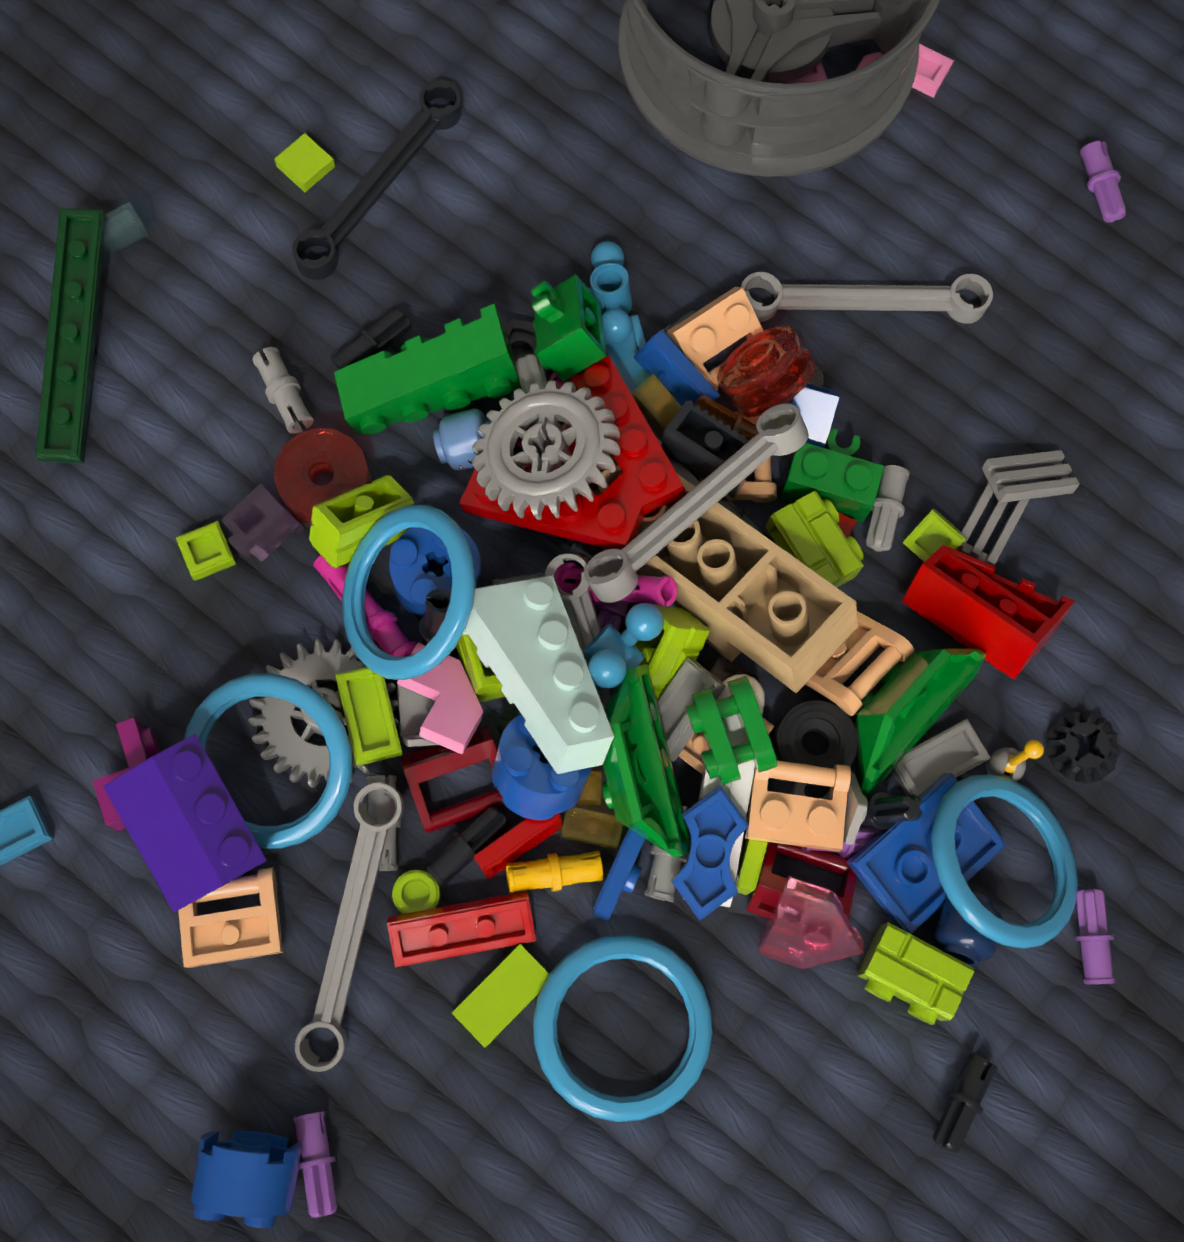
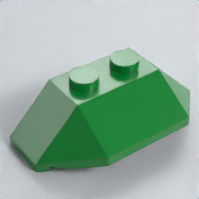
M938 649L914 652L904 664L898 662L883 677L881 682L885 685L876 695L869 692L861 700L863 705L855 713L857 717L854 727L857 733L858 744L855 757L858 783L863 796L868 798L974 679L979 673L986 653L980 649Z
M643 664L627 669L624 680L617 686L604 708L614 738L603 763L607 781L603 782V794L608 808H614L617 821L672 857L683 856L690 849V836L686 821L682 815L683 807L648 664Z

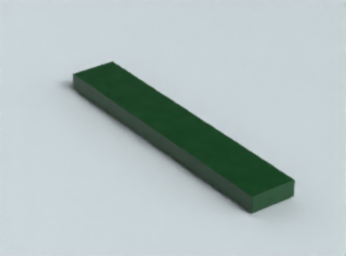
M60 208L35 452V458L43 462L84 463L107 215L103 210Z

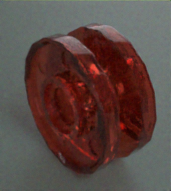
M782 325L757 333L736 348L720 366L716 377L718 385L724 393L732 396L733 406L738 412H743L745 417L761 416L771 407L789 402L804 389L812 378L816 363L808 349L801 347V340L793 327Z
M315 428L297 434L283 446L275 461L274 481L279 496L292 515L309 526L313 525L311 519L314 505L364 484L372 483L362 449L350 436L335 429ZM331 472L334 474L332 481L328 484L316 485L313 483L319 473Z

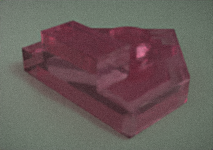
M789 876L761 938L757 954L799 969H806L862 954L864 940L858 930L849 923L843 913V905L835 892Z

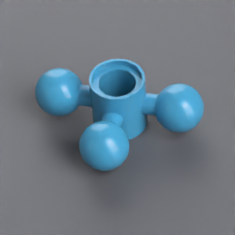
M605 241L599 243L592 251L591 263L595 270L590 276L591 287H588V289L601 303L605 341L618 344L625 341L632 332V320L628 315L632 309V297L628 272L623 267V250L618 244Z
M640 603L633 606L627 613V629L622 634L609 623L582 652L584 658L589 661L588 669L598 696L601 687L612 688L618 686L624 680L627 669L636 667L641 663L645 655L634 644L638 640H652L662 631L663 616L656 606L649 603Z

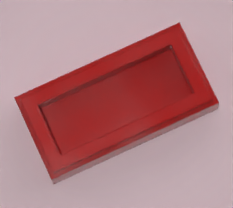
M555 814L553 818L547 820L527 818L473 857L487 879L493 878L506 869V863H514L562 829L561 814Z

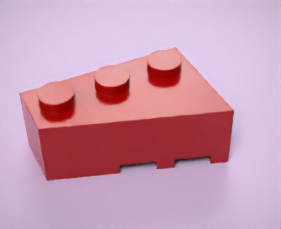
M942 545L921 565L902 602L916 611L921 617L948 633L960 644L965 645L969 649L982 650L986 653V661L994 668L1015 679L1053 636L1075 603V600L1064 595L1061 596L1059 601L1033 591L1036 585L1033 582L1022 578L1019 584L993 574L995 566Z

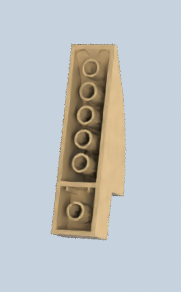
M566 423L561 426L562 430L567 426ZM608 454V456L614 461L616 471L610 472L607 469H600L607 482V487L603 488L599 484L591 482L589 487L595 495L600 496L622 474L612 454ZM677 474L684 486L685 493L688 494L695 486ZM682 498L645 515L637 536ZM718 502L636 571L638 575L672 577L677 585V596L673 604L676 607L687 610L709 628L710 633L705 641L730 662L743 652L795 693L804 686L858 627L855 600Z

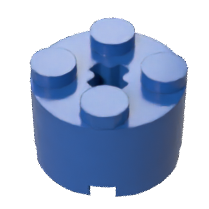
M410 528L391 547L389 570L401 605L410 614L422 618L425 616V601H427L426 596L429 592L443 589L451 593L452 569L447 549L436 534L424 528ZM462 530L469 542L474 558L475 589L481 588L483 576L480 554L473 539ZM433 568H438L439 570H443L444 574L440 577H436V575L433 572H430V570Z
M520 713L503 731L492 768V781L494 787H497L503 797L502 802L514 813L533 820L551 819L555 814L566 810L568 812L575 807L581 798L593 767L557 774L525 727L526 720Z
M234 1130L231 1140H219L220 1131L202 1134L191 1194V1202L195 1205L194 1217L209 1221L222 1220L225 1215L244 1217L243 1223L247 1226L269 1228L274 1226L276 1216L285 1215L292 1211L302 1149L300 1143L296 1142L292 1147L287 1148L289 1138L257 1131Z

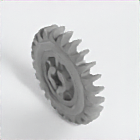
M556 380L549 381L545 389H540L537 382L532 383L529 393L526 394L519 388L514 391L515 399L513 401L502 398L499 401L502 409L500 411L490 410L486 414L491 424L480 425L477 430L483 438L475 441L472 446L473 450L478 454L472 461L473 467L479 472L477 474V482L481 487H486L485 493L491 501H495L498 497V504L503 511H508L510 504L513 502L514 511L520 518L524 517L525 510L529 505L534 517L539 521L542 519V511L545 505L549 506L556 518H560V502L563 501L574 512H577L578 506L575 495L580 493L592 502L594 496L589 484L592 482L599 484L603 488L607 487V482L600 469H607L610 472L616 471L614 461L608 456V454L618 456L621 453L619 445L611 440L620 438L618 427L613 425L615 422L614 414L612 411L605 409V403L602 398H592L589 388L583 387L576 391L573 382H566L561 389H559ZM558 421L566 423L570 428L560 432L557 428ZM538 422V424L532 426L527 431H525L526 428ZM518 437H520L524 451L514 455L513 450ZM576 439V446L573 455L571 456V452L568 447ZM520 466H532L531 473L525 472Z
M316 639L314 653L310 655L302 644H297L298 659L295 661L285 653H280L284 666L282 671L270 665L266 666L268 673L297 679L309 687L312 686L334 708L344 726H347L339 690L334 692L325 687L318 688L317 684L328 682L337 684L335 674L367 667L362 661H358V657L352 647L346 655H343L342 645L338 639L334 640L330 652H326L322 642ZM392 682L386 684L388 695L390 696L395 692L396 685ZM275 697L250 699V705L262 711V714L250 717L248 722L254 727L264 729L258 734L253 735L252 741L256 744L269 743L268 747L261 752V758L270 760L279 756L273 769L276 773H282L289 767H292L289 777L292 783L298 782L305 773L308 777V785L311 788L318 784L321 776H324L327 782L330 770L327 746H317L307 742L314 733L324 736L316 722L303 709L289 701ZM390 700L392 712L398 710V701ZM293 718L304 720L307 724L301 737L293 726ZM394 718L397 728L399 727V721ZM348 735L352 750V777L350 781L352 783L354 780V768L357 767L365 774L370 773V768L368 764L356 765L350 736Z

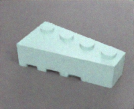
M553 575L475 589L473 608L463 634L470 636L477 647V655L486 668L490 666L502 684L501 691L510 704L514 703L526 720L525 727L555 772L562 774L603 765L614 735Z

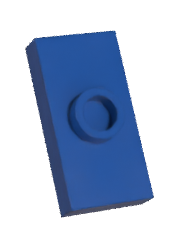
M662 330L633 356L679 409H681L686 401L692 400L694 405L701 395L713 401L720 395L695 368L693 362L684 356Z
M630 828L592 910L594 916L607 922L622 890L631 893L642 870V867L634 863L645 838Z

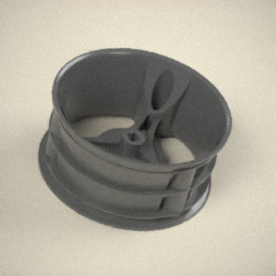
M626 0L620 19L618 36L621 70L628 91L645 119L661 136L691 157L726 171L752 176L778 177L811 173L843 162L861 152L877 140L899 115L908 99L915 80L919 61V40L921 34L928 26L940 0H715L711 11L710 36L717 54L728 65L726 72L705 64L676 44L661 29L648 10L650 0ZM874 39L875 43L884 53L879 59L863 68L836 78L810 83H771L792 80L808 73L821 61L828 47Z

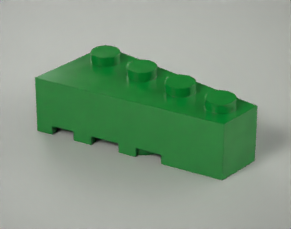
M495 304L480 309L482 318L466 325L461 318L445 324L446 333L433 339L423 338L419 335L405 341V344L400 349V353L393 355L390 352L382 351L335 371L334 375L344 417L354 432L365 435L377 434L384 431L387 425L401 421H421L428 416V413L442 409L458 410L468 406L472 400L486 396L490 398L502 397L509 394L513 388L520 387L510 339Z

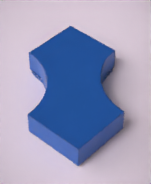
M720 785L682 812L690 831V850L684 866L671 879L699 921L739 893L730 873V855L736 839L747 829L749 824Z

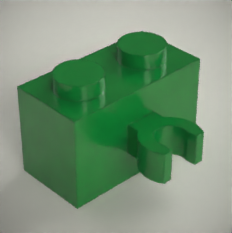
M576 274L554 288L547 281H543L531 289L532 295L536 298L532 303L535 313L533 327L536 332L537 344L534 351L544 369H552L564 382L606 357L601 303Z
M833 428L829 432L825 448L805 443L793 453L780 499L795 503L798 499L816 491L822 501L825 499L831 501L837 512L863 523L874 506L884 466L854 457L860 446V436L854 435L848 448L839 447L835 442L838 430Z

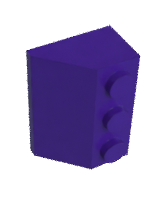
M196 734L150 757L103 786L173 913L267 861Z

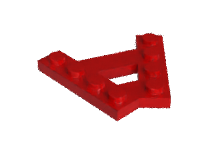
M607 356L572 376L571 380L576 387V391L583 387L589 388L592 398H602L605 403V409L613 412L615 417L613 425L618 427L620 438L611 440L619 445L621 453L618 456H612L622 474L600 496L593 494L594 500L592 502L580 493L575 495L578 506L577 512H574L563 501L560 502V518H556L549 506L545 505L542 511V519L539 521L534 517L530 505L526 508L523 518L518 517L515 513L513 502L510 504L508 511H503L498 504V497L495 501H491L485 493L486 487H481L477 482V474L479 472L475 469L459 502L463 512L607 549L622 550L636 538L645 515L686 495L681 480L610 356ZM567 425L562 431L570 428V426ZM576 439L568 447L571 452V456L573 455L576 446ZM526 466L523 470L531 473L532 466Z

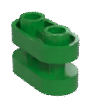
M747 676L727 682L730 697L715 701L711 689L708 688L691 694L693 704L685 706L694 734L703 731L709 748L701 752L710 779L719 777L722 785L740 780L741 776L738 765L753 760L758 773L778 767L762 714ZM737 714L746 742L731 747L722 719Z

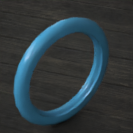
M408 505L387 513L375 522L360 540L349 563L342 596L343 623L347 638L356 656L372 672L386 679H411L426 674L441 664L456 647L468 624L473 608L476 587L474 558L469 542L462 530L442 510L429 505ZM407 528H424L436 534L447 549L452 569L450 603L439 630L422 650L406 657L391 656L381 651L369 634L364 606L366 583L371 567L380 550L393 536Z
M275 673L249 674L231 679L213 690L196 708L186 728L184 739L196 734L205 749L207 737L215 721L228 708L240 701L253 697H275L289 701L303 709L316 722L326 741L329 751L330 768L327 784L319 801L305 815L293 822L279 826H260L245 821L260 849H282L307 841L322 832L337 816L347 797L352 777V750L345 727L334 708L316 690L297 679Z
M986 774L973 775L957 782L942 798L934 815L931 833L933 861L939 881L949 901L969 925L981 935L999 944L1024 949L1047 943L1055 938L1070 920L1076 904L1078 888L1076 861L1069 839L1059 820L1043 800L1029 788L1012 779ZM993 796L1015 805L1035 825L1048 847L1055 880L1053 899L1047 912L1032 923L1020 925L1007 923L993 915L972 893L961 873L955 847L956 823L961 811L970 802L980 797Z
M630 934L604 936L586 942L567 954L548 975L538 995L533 1018L535 1050L541 1069L554 1090L571 1106L595 1118L614 1122L641 1121L665 1112L683 1099L698 1081L709 1058L713 1036L711 1007L704 986L692 967L674 950L653 939ZM611 959H633L646 962L661 970L673 981L681 993L689 1017L687 1048L679 1066L665 1082L655 1089L637 1096L617 1097L607 1095L585 1085L572 1073L563 1058L558 1043L557 1019L561 1002L568 988L582 973L592 966Z

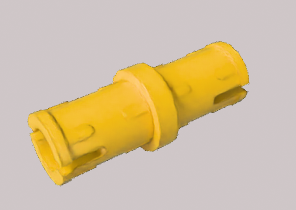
M599 851L558 857L557 853L547 854L545 859L506 863V876L510 894L551 888L553 892L562 890V886L603 881V868Z

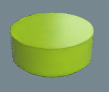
M411 870L402 874L395 882L392 891L393 902L402 914L437 908L440 901V888L436 880L429 873L422 870Z

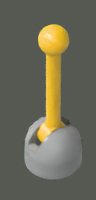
M1030 740L1025 744L1024 750L1021 752L1009 747L996 750L986 762L987 774L1009 778L1017 782L1025 773L1026 760L1028 758L1037 759L1043 755L1044 747L1042 743L1038 740ZM1004 772L1010 773V776L1004 775Z

